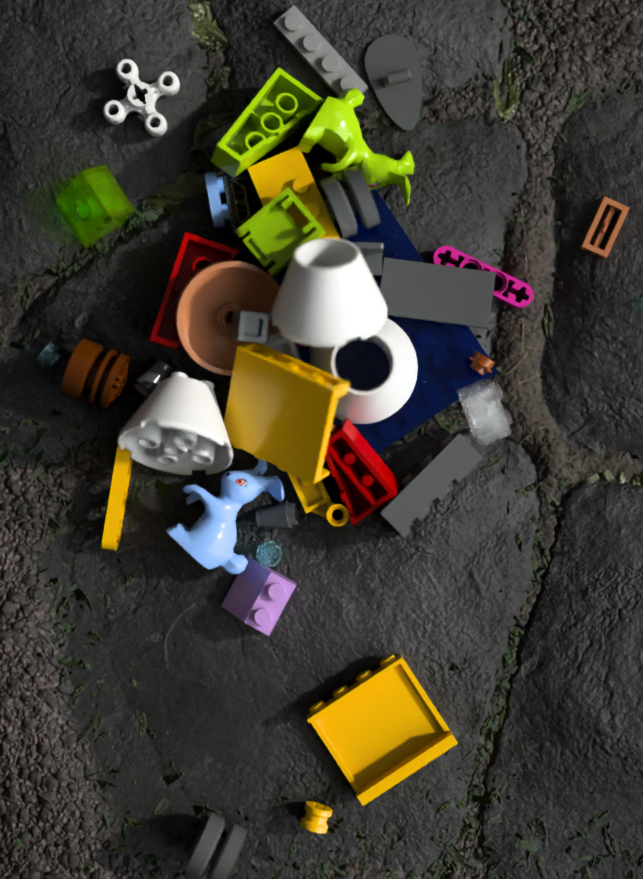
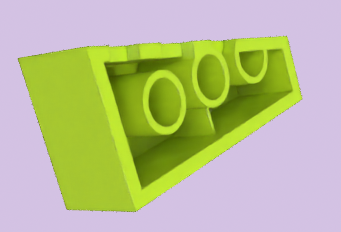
M278 67L217 144L211 162L235 178L313 120L325 100Z

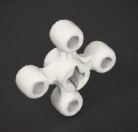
M130 59L120 60L116 65V74L120 81L128 86L127 96L123 100H111L104 105L103 114L105 119L109 123L117 125L124 121L127 114L137 112L144 116L146 131L151 136H162L167 130V122L164 116L156 111L155 104L160 96H172L179 91L180 82L175 73L166 71L159 75L155 83L146 84L139 80V70L134 61ZM126 69H131L129 73H123ZM168 81H172V82H173L172 85H170V86H165V83H166V82H168ZM138 92L143 94L146 104H143L138 99ZM113 110H119L116 115H111ZM155 122H159V123H160V125H159L158 127H156V128H153V127H152L153 123H155Z

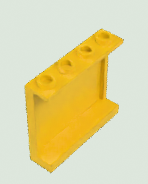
M248 342L238 346L224 418V425L230 444L234 448L243 449L253 454L259 460H265L276 465L282 471L290 472L300 477L304 482L315 484L330 473L329 470L323 468L337 398L348 392L349 382L259 342Z
M390 654L379 662L381 665L373 672L370 669L364 671L356 677L358 682L350 687H347V685L341 686L332 693L334 696L326 703L321 700L308 709L310 711L307 714L308 723H311L354 788L362 806L458 744L401 654L396 657L394 654Z

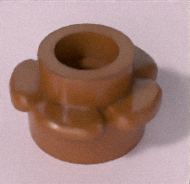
M475 351L472 357H468L472 361L469 365L471 368L482 375L486 371L492 373L491 368L495 362L478 351Z

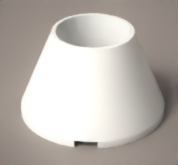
M323 238L306 242L295 250L272 307L271 318L273 326L276 325L280 328V334L294 342L321 347L346 345L347 339L361 336V339L364 340L378 332L387 320V305L358 247L346 240Z
M388 318L378 332L364 339V341H369L379 346L386 354L389 362L388 378L381 387L373 391L360 392L348 388V392L345 395L337 398L334 417L341 421L348 418L353 424H370L384 420L396 413L407 402L414 389L418 371L416 352L407 334ZM361 336L347 339L346 345L353 341L362 340ZM310 345L308 349L310 352L308 364L338 377L335 371L334 360L338 352L345 345L332 347Z

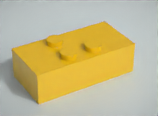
M299 146L247 168L263 207L289 187L324 228L326 234L320 239H340ZM295 205L286 211L301 230L309 223Z

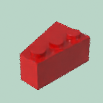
M348 418L330 431L325 458L333 478L335 477L341 491V498L343 502L345 501L353 526L396 496L401 482Z

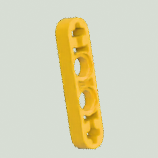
M119 445L116 451L102 537V549L117 551L120 542L133 459L130 458L131 451H128L125 447L124 450H121Z

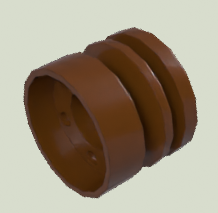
M83 338L75 348L67 365L62 381V393L80 400L91 390L90 404L96 405L100 401V408L108 411L125 386L130 356L121 354L117 358V351L111 349L102 359L103 345Z

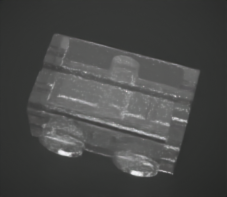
M486 378L457 390L472 436L477 444L485 446L495 442V440L511 435L509 425L513 424L509 411L502 407L500 400L504 398V395L498 383L494 384L493 381Z

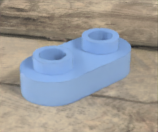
M216 172L205 173L214 228L226 227L225 221L230 220L228 205L227 203L222 204L220 194L225 193L222 176L217 177Z

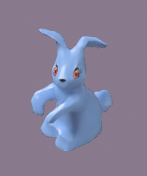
M258 459V465L254 469L227 471L221 478V495L218 498L197 485H186L183 487V491L191 494L186 498V503L189 505L201 500L205 505V512L192 528H188L184 523L182 525L177 523L167 528L166 532L207 569L222 567L232 575L240 574L245 570L248 560L244 555L235 554L233 550L237 536L235 522L237 512L244 504L253 501L261 492L265 491L270 493L279 502H282L284 499L283 484L278 476H262L267 470V461Z

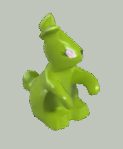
M353 87L346 88L337 98L328 96L298 144L301 151L309 153L315 144L322 146L335 155L337 160L336 164L322 163V169L334 173L333 177L338 179L339 182L341 181L342 171L356 165L361 171L369 190L395 184L400 187L405 205L407 206L410 202L411 192L407 175H413L415 167L411 152L407 150L400 160H394L386 155L374 153L366 145L362 137L359 121L354 112V108L362 105L365 98L359 89Z

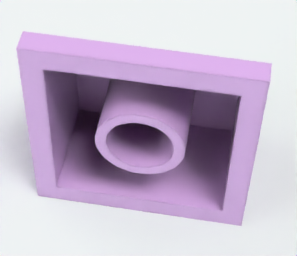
M247 557L248 563L245 570L237 575L221 606L244 623L269 636L297 583Z

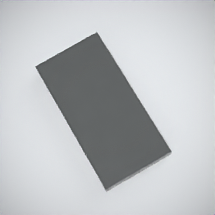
M384 257L380 292L387 305V316L488 329L496 272Z

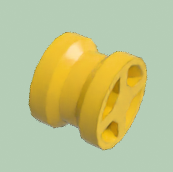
M307 801L305 804L306 814L305 817L301 818L300 826L315 833H327L328 825L326 822L331 817L333 809L322 803Z

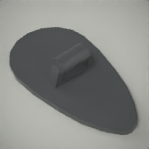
M396 34L384 35L375 39L368 47L365 55V71L370 85L387 116L403 131H411L415 128L422 105V74L419 54L415 46L407 38Z

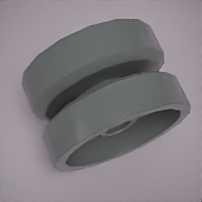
M356 165L342 171L341 179L345 190H343L338 179L333 176L319 181L325 206L343 240L357 234L358 228L354 215H356L361 226L366 229L380 224L379 214L371 192Z
M211 812L191 847V855L184 872L197 878L202 875L209 862L211 866L207 879H227L246 837L247 828L233 823L223 838L221 834L225 826V818Z

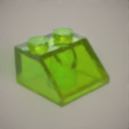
M106 164L81 171L55 201L84 247L92 245L120 227L136 211Z

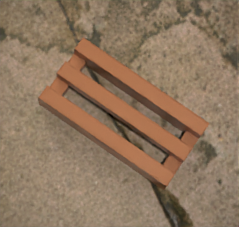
M604 196L580 249L590 251L591 254H596L605 260L629 211V207ZM606 205H608L610 209L594 244L591 245L589 244ZM617 209L620 211V214L602 250L599 246Z

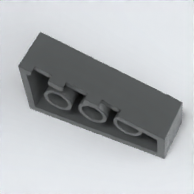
M460 433L454 437L449 434L438 445L441 450L434 457L428 454L418 464L421 469L414 476L409 473L401 481V489L397 492V495L381 505V509L377 511L402 537L405 538L411 532L409 527L422 521L431 510L430 507L440 502L450 492V487L453 484H458L483 458Z

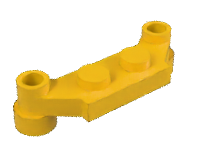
M287 472L306 514L309 512L316 513L326 518L333 526H342L348 521V509L342 504L331 502L322 480L315 484L302 481L300 477ZM336 509L343 512V516L339 520H335L332 517V513Z

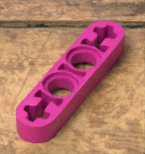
M441 246L433 254V264L441 265V259L438 258V255L443 256L446 252L450 254L449 259L457 263L458 258L463 259L458 266L460 268H463L466 264H473L477 270L496 272V276L502 280L503 285L499 291H493V298L513 308H524L533 299V290L527 283L453 247ZM447 263V264L445 265V266L455 267V265H453V264H451V263ZM508 282L513 284L510 289L515 292L523 289L524 296L527 299L516 302V295L508 292L505 297L502 294L507 289Z

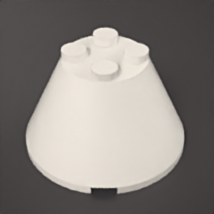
M173 372L170 378L162 380L119 433L118 445L121 450H124L125 447L128 451H131V459L150 468L168 473L192 475L193 470H206V475L215 474L226 470L231 465L233 459V451L214 392V384L206 380L198 381L188 378L182 372Z

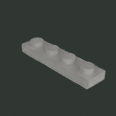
M295 5L274 22L275 29L337 97L346 88H357L362 94L368 90L365 82Z

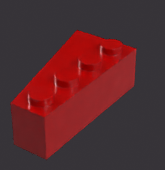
M185 232L149 342L175 351L178 349L181 343L175 327V309L185 284L194 274L208 265L221 261H234L239 250Z

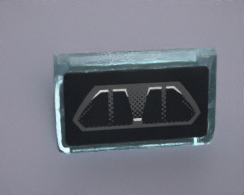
M239 174L235 178L230 175L222 176L233 234H236V230L257 213L250 174Z

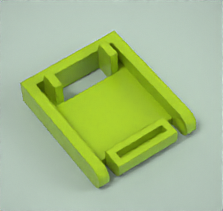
M289 187L236 230V234L240 238L248 232L251 233L242 241L265 268L273 262L276 263L268 270L272 277L290 264L295 250L300 245L320 239L326 234L324 228ZM294 205L309 221L302 230L286 212Z

